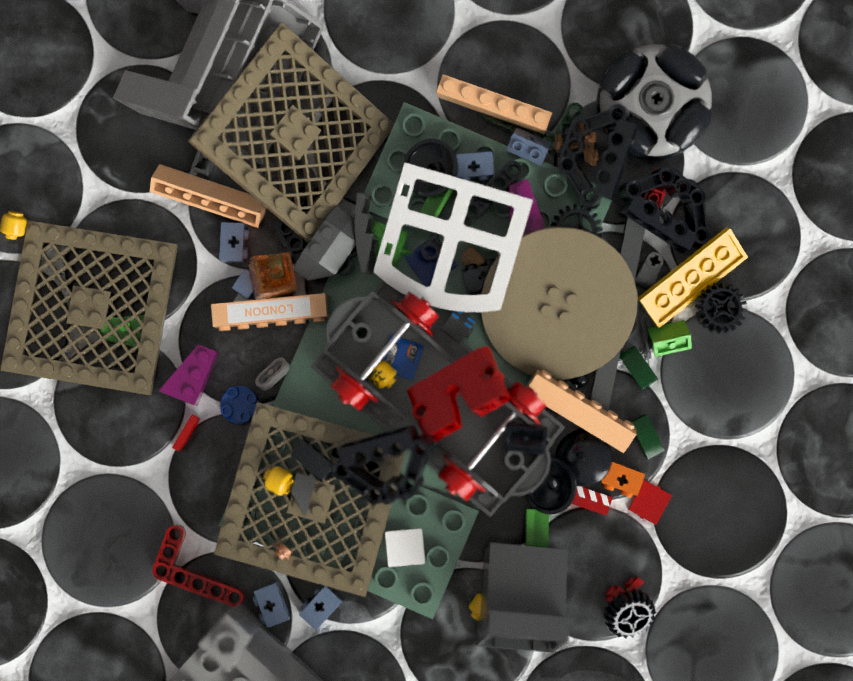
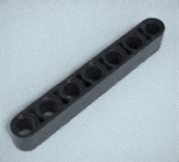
M509 161L484 186L498 189L494 186V182L501 180L505 186L498 190L506 191L509 185H512L519 179L522 173L521 164L518 161ZM512 166L516 167L518 173L511 175L507 169ZM474 195L470 200L469 207H474L477 210V214L474 216L466 214L465 226L470 227L495 201L483 202L479 196ZM435 233L423 245L421 255L425 261L433 262L439 257L443 245L438 240L441 234ZM427 248H433L436 253L433 257H427L424 251Z

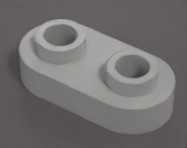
M282 357L275 359L257 376L256 385L263 391L271 389L288 373L290 364Z

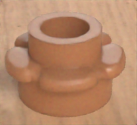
M280 542L277 546H274L276 548L275 554L282 560L284 558L289 559L288 557L292 552L283 543Z

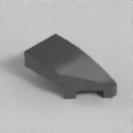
M296 473L291 494L302 515L306 516L316 478Z

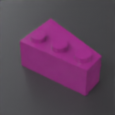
M528 179L509 185V193L533 200L523 235L545 228ZM509 205V223L511 222L512 215H513V212H514V208H513L512 206H510V205Z
M198 344L159 392L198 406L219 352Z

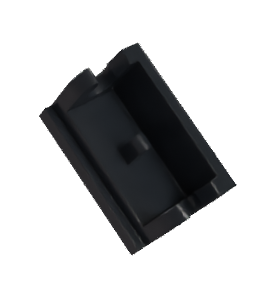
M508 423L505 450L545 455L548 427Z

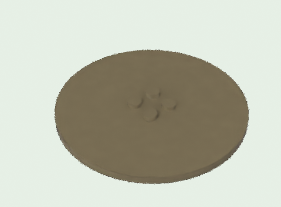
M547 227L522 236L501 310L481 312L482 320L492 345L512 366L532 376L538 369L549 372L555 380L571 379L599 369L622 349L635 323L638 304L637 290L627 263L620 253L606 240L579 228ZM501 254L495 259L486 275L481 295L490 293Z

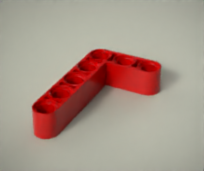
M181 525L169 527L153 566V576L158 580L233 607L238 604L240 605L245 599L242 589L175 565L186 537V530ZM175 528L181 533L179 539H175L172 536V531ZM167 547H171L174 550L172 557L166 556L165 549ZM160 565H163L167 568V573L165 576L159 574L158 568ZM178 572L184 573V582L177 580L176 574ZM196 579L203 581L202 589L195 587L194 581ZM214 585L221 587V595L213 593L212 588ZM232 592H237L240 595L239 602L231 600L230 595Z

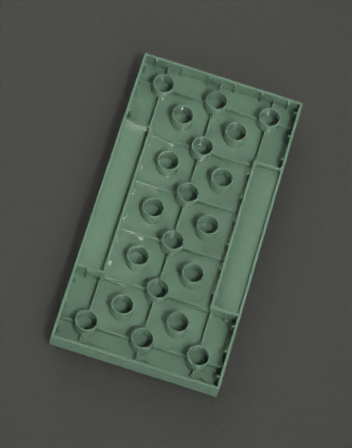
M405 102L364 194L371 197L368 214L375 217L374 221L387 225L406 154L416 143L422 140L439 139L450 145L456 154L492 152L494 175L509 161H518L522 166V173L513 184L528 179L545 228L552 227L550 225L551 222H557L553 217L555 215L560 216V209L566 213L565 207L567 205L571 210H573L574 204H577V210H580L581 205H583L580 202L578 192L566 174L562 173L558 167L543 162L540 166L506 151L507 146ZM472 164L471 168L468 169H472V172H476L477 168L475 167V164ZM512 166L507 169L511 175L518 173L516 167ZM478 179L471 180V182L480 185H485L487 183L479 182ZM501 180L494 182V186L498 189L505 186ZM406 184L403 185L401 196L407 197L409 191ZM454 190L441 213L440 219H450L457 197L456 190ZM412 191L408 208L420 212L428 197L420 196ZM592 191L586 195L588 202H592L595 199ZM480 197L481 201L483 202L490 201L489 199ZM602 197L601 202L597 206H585L583 211L586 212L588 208H591L592 210L589 213L591 216L597 213L598 215L594 220H601V223L596 225L601 227L612 200ZM495 201L470 228L505 237L510 225L509 205ZM469 207L467 214L474 216L477 214V210L474 207ZM577 216L567 217L562 221V224L575 223ZM582 218L583 226L592 231L589 222ZM404 224L401 230L408 233L405 248L415 251V255H413V259L402 256L398 261L396 269L414 281L429 287L431 286L439 257L433 262H427L422 258L421 249L435 232ZM440 235V236L438 237V240H439L441 243L444 242V236H443V235ZM459 241L445 286V292L468 295L461 270L465 269V266L476 263V265H481L487 259H496L500 252L465 241ZM427 248L424 251L427 257H433L436 253L433 248ZM358 255L352 258L354 270L350 275L341 276L337 273L334 276H329L322 293L328 295L330 316L344 301L354 297H367L383 281L374 272H372V275L361 272ZM347 261L343 263L340 270H343L347 267ZM482 271L481 275L478 277H481L482 280H484L487 274L484 271ZM430 306L439 316L437 321L442 325L453 312L452 310ZM482 313L471 315L475 319L472 325L474 330L468 338L464 337L461 341L473 351L483 346L490 347L498 369L512 383L518 381L526 387L532 375L512 366L497 352L484 328ZM325 318V322H313V319H311L273 403V407L373 435L388 432L364 411H359L350 403L348 405L344 404L338 399L340 394L330 387L331 384L311 368L313 363L323 353V348L328 344L326 328L329 318ZM362 329L358 332L357 336L365 338L368 331ZM271 427L270 433L278 428ZM283 430L288 439L296 435V433ZM280 431L271 436L275 445L285 441ZM302 435L303 439L308 443L315 440L314 438ZM299 436L290 441L293 449L301 441ZM267 440L264 452L273 448L269 440ZM321 441L325 450L335 445L332 443ZM318 442L311 445L318 452H322ZM287 444L277 448L282 458L291 453ZM332 450L327 452L332 462L338 459L331 455ZM410 450L406 451L400 472L402 475H405L411 455ZM275 451L265 455L270 465L279 460ZM360 452V455L365 458V455ZM292 456L284 460L289 470L298 465ZM263 458L260 464L259 471L267 467ZM280 462L279 464H277V465H275V466L272 467V468H274V467H276V466H279V467H281V468L284 469V467H283V465H282L281 462ZM426 464L423 473L424 483L419 490L409 499H395L391 505L367 591L433 619L480 508L470 500H465L458 493L453 495L445 488L447 484L437 476L438 473ZM304 467L307 474L310 475L311 472ZM300 468L291 472L294 479L296 473L303 474ZM266 471L260 474L262 479ZM332 471L326 477V480L334 477ZM372 474L376 479L379 478V476ZM315 475L312 476V477H315L316 480H319V481L324 482L323 480H321V479L318 478L317 476H315ZM258 477L256 478L253 490L262 486ZM337 479L329 483L336 485L334 492L343 488ZM408 479L411 485H415L412 480ZM352 487L347 488L352 498L360 494ZM264 488L255 492L259 502L269 498ZM291 489V490L289 491V493L287 494L290 500H291V496H292V494H291L292 489ZM345 490L335 495L340 505L350 500ZM283 495L273 498L278 508L287 504ZM252 496L248 509L256 505ZM364 496L354 500L359 510L368 506ZM333 498L329 511L337 507ZM270 500L261 505L266 515L275 510ZM352 503L342 507L347 517L356 513ZM289 506L280 510L285 520L294 516L287 513ZM258 507L249 512L254 522L263 517ZM370 508L361 512L365 521L367 520ZM226 509L218 525L220 527H222ZM339 509L330 514L335 524L344 519ZM277 512L268 517L273 527L282 522ZM247 515L245 517L243 528L251 524ZM358 515L349 519L354 529L363 525ZM300 517L304 525L313 521L310 519ZM328 517L325 524L318 522L323 531L332 526ZM296 518L287 522L292 532L301 528ZM265 519L256 524L261 534L270 529ZM346 522L337 526L342 536L351 531ZM315 523L306 527L310 537L320 533ZM284 524L275 529L280 539L289 534ZM253 526L244 530L249 540L258 536ZM365 527L356 531L360 541ZM334 528L325 533L330 543L339 538ZM422 529L425 564L388 567L385 532ZM303 530L294 534L298 544L308 540ZM272 532L263 536L268 546L276 542ZM353 534L344 538L348 548L358 543ZM322 535L312 540L317 550L327 545ZM291 537L282 541L289 550L295 547ZM260 539L254 541L256 543L263 545ZM341 541L331 545L336 555L345 551ZM310 542L300 547L305 557L315 552ZM359 546L350 551L355 560ZM329 548L319 552L324 562L333 557ZM297 549L292 551L291 555L301 557ZM348 553L338 558L343 567L352 563ZM317 555L308 558V560L321 563ZM336 560L326 564L339 568ZM354 565L346 570L352 572Z

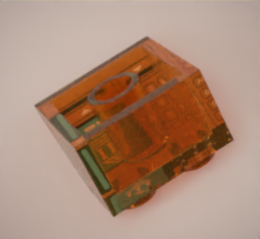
M290 252L253 256L248 262L255 300L274 298L298 289Z

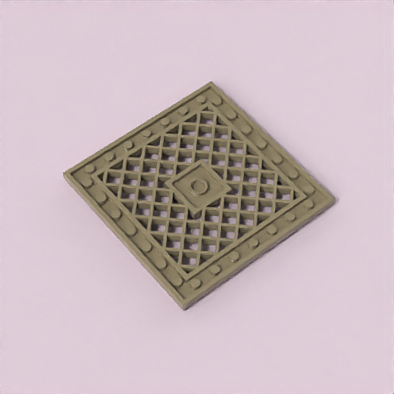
M281 22L188 142L308 243L389 135L394 123ZM282 59H289L290 69H283ZM277 63V70H270ZM295 63L298 64L301 68H296ZM296 72L304 73L305 82H297ZM283 73H291L292 83L284 82ZM270 74H278L279 83L272 84ZM265 77V79H266V84H260V85H259V83H260V82L263 80V78ZM311 85H318L319 95H312ZM298 86H305L306 96H299ZM280 87L281 97L273 98L272 88ZM285 87H293L294 96L286 97ZM260 88H267L268 98H260ZM324 89L327 90L330 94H324ZM254 91L255 99H248ZM325 98H332L333 108H326ZM307 99L308 109L301 110L300 100ZM312 99H320L321 108L314 109ZM294 100L295 106L291 105L288 108L287 101ZM274 101L282 102L283 111H275ZM338 101H339L344 107H339ZM261 102H269L270 112H262ZM248 103H256L257 113H249ZM243 106L244 114H236ZM346 110L347 120L341 121L339 111ZM334 111L335 121L328 122L327 112ZM321 112L322 122L315 123L314 113ZM302 113H309V119ZM352 114L356 116L358 120H353ZM276 115H283L277 122ZM263 116L271 117L272 126H264ZM244 117L246 128H238L237 118ZM250 117L258 118L259 127H251ZM231 121L232 129H225ZM353 123H360L361 133L354 132ZM341 124H348L349 134H342ZM329 125H336L337 135H330ZM317 126H323L324 136H318L321 129ZM259 130L260 141H253L252 131ZM265 130H271L268 136L272 140H266ZM246 131L247 142L239 141L238 132ZM233 132L234 143H226L225 133ZM350 137L351 147L344 148L343 138ZM355 137H361L360 140H359V141L357 142V144H356V139H355ZM337 138L338 148L332 149L330 139ZM325 139L326 149L319 150L318 140ZM274 143L275 153L268 154L266 144ZM313 143V150L307 151V149ZM261 144V155L254 154L253 145ZM248 145V156H241L240 146ZM235 146L236 153H234L229 147ZM280 147H282L286 151V153H281ZM345 151H351L345 159ZM332 152H339L340 162H333ZM319 153H327L328 163L320 162ZM307 154H314L315 164L308 165ZM281 156H289L290 166L282 167ZM269 157H276L277 167L269 168ZM302 157V165L295 166V160L298 161ZM256 158H263L264 168L256 169ZM244 159H250V165ZM341 165L338 168V170L334 172V166ZM328 166L329 177H322L321 167ZM316 167L317 178H310L309 168ZM296 169H303L304 179H297ZM283 170H290L292 180H284ZM270 171H278L279 181L271 182ZM258 172H265V178ZM323 180H330L324 187ZM317 181L319 191L312 192L310 182ZM305 182L306 193H299L298 183ZM292 183L293 194H286L285 184ZM279 184L280 191L277 190L273 185ZM312 195H318L316 200L313 202ZM299 196H307L308 206H300ZM288 197H294V203Z
M28 221L0 371L151 396L178 245ZM57 245L66 246L67 248L61 252ZM54 248L57 255L49 259L46 252ZM75 248L85 249L86 251L79 255ZM72 250L76 258L68 263L64 255ZM94 251L104 252V254L98 258ZM90 253L95 260L86 265L82 258ZM112 254L123 255V257L116 261ZM109 256L113 264L105 268L101 261ZM42 257H44L47 262L41 266ZM131 257L141 258V260L135 264ZM61 258L65 266L57 270L53 263ZM128 259L132 267L124 272L119 264ZM149 260H154V265ZM80 261L84 268L75 273L71 266ZM146 262L151 269L142 274L138 267ZM98 264L102 272L94 276L90 269ZM50 266L54 274L46 278L42 271ZM117 267L121 274L113 280L108 272ZM69 269L73 276L65 281L60 274ZM135 270L140 277L131 282L127 275ZM87 272L91 280L83 284L79 277ZM152 274L151 282L149 284L145 278ZM39 275L43 279L40 284H38ZM106 275L110 282L102 287L97 280ZM58 277L62 284L54 289L50 281ZM124 278L129 285L120 290L116 283ZM76 280L80 287L73 286L71 290L68 285ZM143 281L147 289L139 294L135 286ZM95 283L98 289H92L87 287ZM47 285L51 292L43 297L39 289ZM111 286H114L118 292L113 297L112 292L106 291ZM65 288L70 295L61 300L57 293ZM132 289L136 297L128 301L124 293ZM149 293L146 303L142 297ZM37 294L40 300L34 304L35 296ZM54 296L59 303L51 308L46 301ZM121 296L125 304L117 309L113 301ZM69 300H71V301H70L69 310H68V308L66 307L65 303L68 302ZM140 300L144 307L136 312L131 305ZM43 303L48 311L40 316L35 308ZM111 306L114 312L108 316ZM62 307L66 314L58 319L54 311ZM129 308L133 315L125 320L121 312ZM32 312H33V314L35 315L36 319L31 322ZM143 312H145L144 322L139 317ZM51 315L55 322L47 327L43 319ZM118 316L122 323L114 328L109 320ZM136 318L141 326L132 331L127 323ZM65 319H67V324H73L67 330L61 323ZM40 322L44 330L36 335L32 327ZM106 323L111 331L103 336L99 329H105ZM58 325L63 333L55 338L50 330ZM80 326L91 327V329L84 333ZM125 326L130 334L121 339L117 331ZM77 328L81 336L73 341L69 333ZM142 329L141 339L139 341L136 334L140 332ZM95 331L100 339L92 344L87 336ZM29 332H30L31 335L33 336V338H31L29 341H27V340H28V334H29ZM47 333L51 341L43 345L39 338ZM114 334L119 342L111 347L106 339ZM66 336L70 344L62 348L58 341ZM133 337L138 345L129 350L125 342ZM84 339L89 347L81 352L76 344ZM36 341L40 349L33 353L28 346ZM103 342L108 350L100 355L95 347ZM55 344L59 352L51 356L47 349ZM122 345L126 353L118 358L113 350ZM73 347L78 355L70 360L65 352ZM92 350L96 358L89 363L84 355ZM136 350H138L137 360L132 354ZM44 352L48 359L37 356ZM111 353L115 361L107 366L102 358ZM62 355L67 362L57 361L55 359ZM129 356L134 364L126 369L121 361ZM81 358L85 365L75 364L74 362ZM100 361L104 368L93 367V365ZM118 364L122 371L111 370V368Z
M257 402L214 554L366 597L392 503L384 505V503H368V506L359 510L354 500L363 495L359 494L352 498L347 489L351 486H346L343 481H340L343 488L334 492L336 485L329 484L336 479L333 477L329 480L325 479L324 482L315 481L307 514L303 516L298 505L294 502L293 496H291L290 500L285 493L283 496L287 504L278 508L273 499L278 495H271L269 490L265 488V483L260 474L268 469L271 470L273 466L281 462L284 469L290 473L300 468L304 475L314 476L313 473L308 475L303 465L297 460L298 465L289 470L284 460L291 457V455L288 454L282 458L277 449L287 444L292 453L294 449L290 441L298 436L300 440L303 439L302 435L314 438L315 440L309 444L312 445L318 442L322 449L320 453H323L332 461L327 453L335 447L339 449L343 444L375 435ZM271 427L278 428L270 433ZM283 430L296 433V435L288 439ZM280 431L285 441L275 445L271 436ZM267 440H269L273 448L264 452ZM321 441H325L335 445L325 450ZM395 442L396 447L401 449L400 444ZM377 447L378 451L383 453L382 449ZM275 451L279 460L270 465L265 455ZM406 451L399 457L388 455L383 460L382 465L380 462H377L379 468L372 472H369L366 465L363 467L371 475L381 470L378 480L387 482L392 476H400ZM263 458L267 467L259 471L260 464ZM340 458L334 460L333 463L335 464ZM258 477L262 486L253 490L256 478ZM391 484V487L396 490V487ZM264 488L269 498L259 502L255 492ZM345 490L350 500L340 505L335 495ZM252 496L256 505L248 509ZM333 498L337 507L329 511ZM270 500L275 510L266 515L261 505ZM352 503L356 513L347 517L342 507ZM289 506L287 513L294 516L285 520L280 510ZM258 507L263 517L254 522L249 512ZM370 508L367 520L365 521L361 512ZM339 509L344 519L335 524L330 514ZM277 512L282 522L273 527L268 517ZM247 515L251 524L243 528L245 517ZM358 515L363 525L354 529L349 519ZM300 517L310 519L313 521L304 525ZM328 517L332 526L323 531L318 522L325 524ZM296 518L301 528L292 532L287 522ZM265 519L270 529L261 534L256 524ZM346 522L351 531L342 536L337 526ZM315 523L320 533L310 537L306 527ZM284 524L289 534L280 539L275 529ZM253 526L258 536L248 540L244 530ZM365 527L360 541L356 531ZM334 528L339 538L330 543L325 533ZM303 530L308 540L298 544L294 534ZM272 532L276 542L268 546L263 536ZM353 534L358 543L348 548L344 538ZM240 535H242L244 541L239 540ZM322 535L327 545L317 550L312 540ZM291 537L295 547L290 549V551L292 552L297 549L301 557L290 555L289 559L284 558L282 560L274 553L275 550L269 549ZM260 539L264 547L252 544L251 542ZM341 541L345 551L336 555L331 545ZM310 542L315 552L305 557L300 547ZM359 546L355 560L350 551ZM329 548L333 557L324 562L319 552ZM348 553L352 563L343 567L338 558ZM317 555L321 563L308 560V558ZM336 560L339 568L326 564ZM354 565L352 572L346 570Z

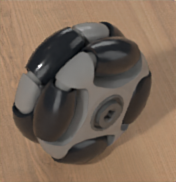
M670 43L667 47L664 44H650L633 50L627 49L618 55L605 70L597 91L596 111L600 113L609 110L615 104L627 107L630 112L628 122L639 125L630 154L636 155L637 159L658 161L675 157L693 146L701 138L712 118V92L709 80L705 76L707 70L696 56L675 44ZM618 109L614 113V117L616 120H619L623 117V111L621 109ZM617 124L608 126L606 128H603L602 130L609 136V134L615 130ZM618 134L614 137V143L620 145L623 137L621 134Z

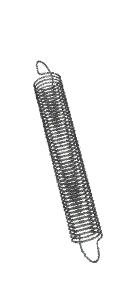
M644 315L641 339L643 344L644 335L647 330L644 359L649 361L651 359V348L648 343V327Z

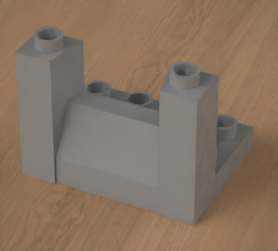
M176 0L187 12L196 13L198 17L169 81L125 70L113 98L140 114L197 130L281 22L313 51L324 26L288 0ZM282 59L283 69H290L289 59ZM277 63L270 70H277ZM295 63L296 68H301L298 64ZM296 72L297 82H300L303 72ZM283 73L284 82L292 83L291 73ZM270 74L272 84L279 83L278 74ZM264 77L263 80L259 83V85H260V84H266V79H265V77ZM280 87L272 88L273 98L281 97ZM285 87L286 97L294 96L293 87ZM260 88V98H268L267 88ZM254 91L248 99H255ZM291 100L287 101L288 107L290 105ZM274 101L275 111H283L282 102ZM261 102L262 112H270L269 102ZM248 103L249 113H257L256 103ZM243 106L236 114H244ZM276 115V121L278 122L283 115ZM263 116L264 126H272L271 117ZM244 117L237 118L238 128H246ZM250 117L251 127H259L257 117ZM231 121L225 129H232ZM259 130L252 131L253 141H260ZM265 130L266 140H272L268 136L271 130ZM246 131L238 132L239 141L247 142ZM233 132L225 133L226 143H234ZM272 143L266 144L267 153L269 152ZM261 144L253 145L254 154L261 155ZM248 145L240 146L241 156H248ZM235 146L229 147L233 152H235ZM256 158L255 162L263 164V158Z
M243 603L236 605L198 644L200 647L169 680L324 681L262 624L261 620Z

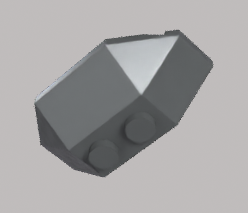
M336 206L308 243L293 270L307 280L336 275L356 246L353 217Z

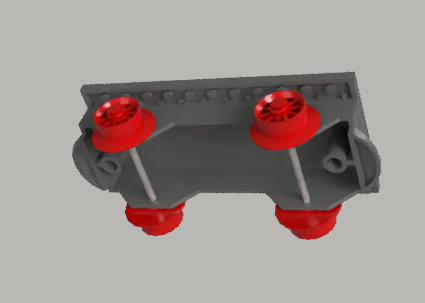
M382 281L375 291L372 290L367 297H354L344 301L333 311L326 328L328 344L323 348V353L313 363L311 368L331 384L330 387L340 394L338 399L346 405L350 403L359 411H364L386 431L389 432L415 425L418 435H422L418 421L412 415L413 407L407 393L408 388L471 353L473 350L464 342H458L441 329L443 325L437 321L439 316L430 308L431 304L423 297L419 299L411 292L405 295L385 281ZM362 329L368 331L365 338L357 336L358 332ZM399 338L424 346L413 380L395 376L396 382L389 389L387 387L378 389L368 379V375L383 360V357ZM505 376L504 383L510 400L482 417H479L476 411L473 412L463 399L461 392L457 394L456 401L460 408L462 428L434 442L435 447L427 460V465L437 472V476L447 484L445 488L453 495L458 493L465 500H470L490 518L510 496L525 495L534 491L542 484L549 472L551 463L549 448L565 428L564 425L544 410L546 404L537 397L538 393L530 386L526 388L518 381L512 383ZM508 423L548 427L545 455L505 450ZM419 444L421 449L426 450L424 445ZM512 454L518 457L516 465L509 463V457Z

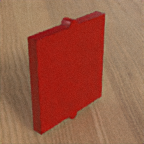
M643 480L639 494L634 497L628 510L639 515L640 519H646L657 525L672 495L660 489V486H654Z

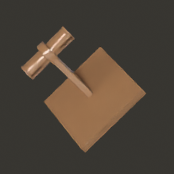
M584 123L580 124V130L582 133L586 129V125ZM594 131L585 137L586 148L583 152L585 162L593 167L597 166L596 161L599 160L598 151L594 148V142H596ZM562 134L554 135L556 144L554 151L557 154L560 146H563ZM579 142L571 144L572 149L579 148L580 146Z

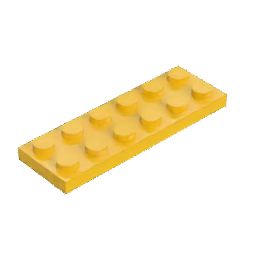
M726 227L637 299L655 326L660 328L699 297L702 290L706 291L708 285L713 286L714 283H717L747 259L748 256L731 229Z

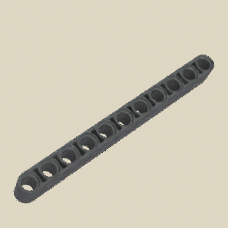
M626 217L619 253L627 263L635 281L645 228L629 217ZM620 351L608 363L595 370L589 400L597 401L602 405L601 408L606 411L609 410Z

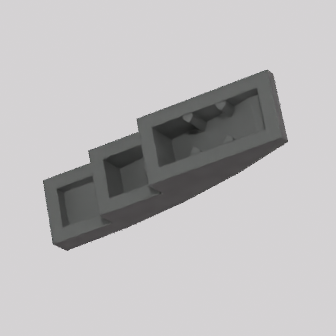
M357 193L355 207L357 255L361 272L372 275L379 237L372 234L375 217L368 214L371 197L366 194Z

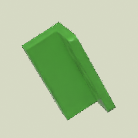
M449 188L440 195L428 197L419 213L439 218L455 189Z
M684 320L664 324L660 328L657 326L648 328L654 357L692 349L691 333Z
M526 509L525 546L548 548L549 514L541 513L535 509Z

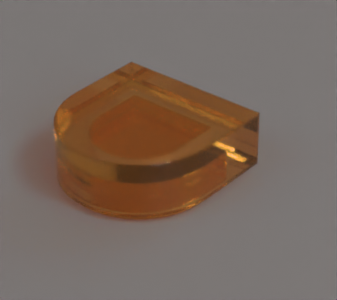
M472 246L462 256L464 267L476 263L478 266L485 261Z

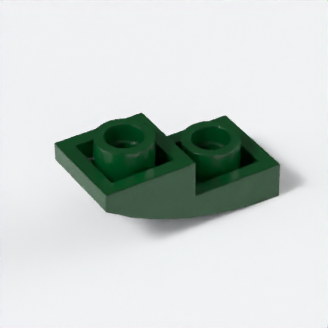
M633 346L619 356L642 390L658 380L636 346Z
M647 414L630 421L635 425L637 434L635 439L639 441L645 458L650 459L664 451L658 434Z

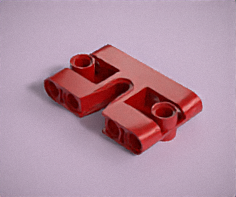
M480 347L408 388L407 393L413 407L412 415L417 419L422 435H429L433 438L434 442H437L462 428L460 408L456 401V396L459 392H461L463 399L473 412L476 411L479 417L484 416L510 400L504 383V374L498 369L490 347Z

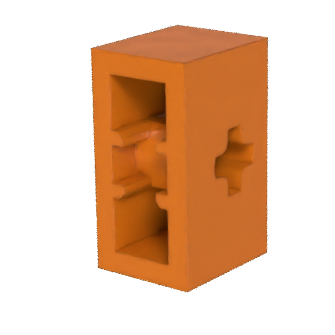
M612 462L608 474L600 483H603V488L614 491V488L621 490V495L632 498V495L638 496L645 474ZM624 475L623 479L626 480V483L619 485L620 482L617 480V477Z

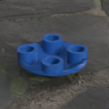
M245 386L228 388L221 398V414L228 421L235 424L249 422L253 418L258 402L255 393Z

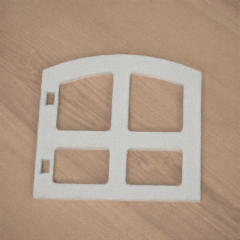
M404 163L373 272L399 292L405 295L411 292L419 299L423 297L434 307L461 312L501 310L533 200ZM417 179L457 191V197L449 220L436 218L408 208ZM404 184L410 186L407 197L401 196ZM476 195L510 205L514 208L510 226L505 237L465 226L464 221L472 196ZM404 224L444 236L435 273L429 287L414 281L392 265L400 232ZM459 241H465L500 252V260L489 294L460 295L445 292V286ZM387 242L393 244L390 255L384 254Z

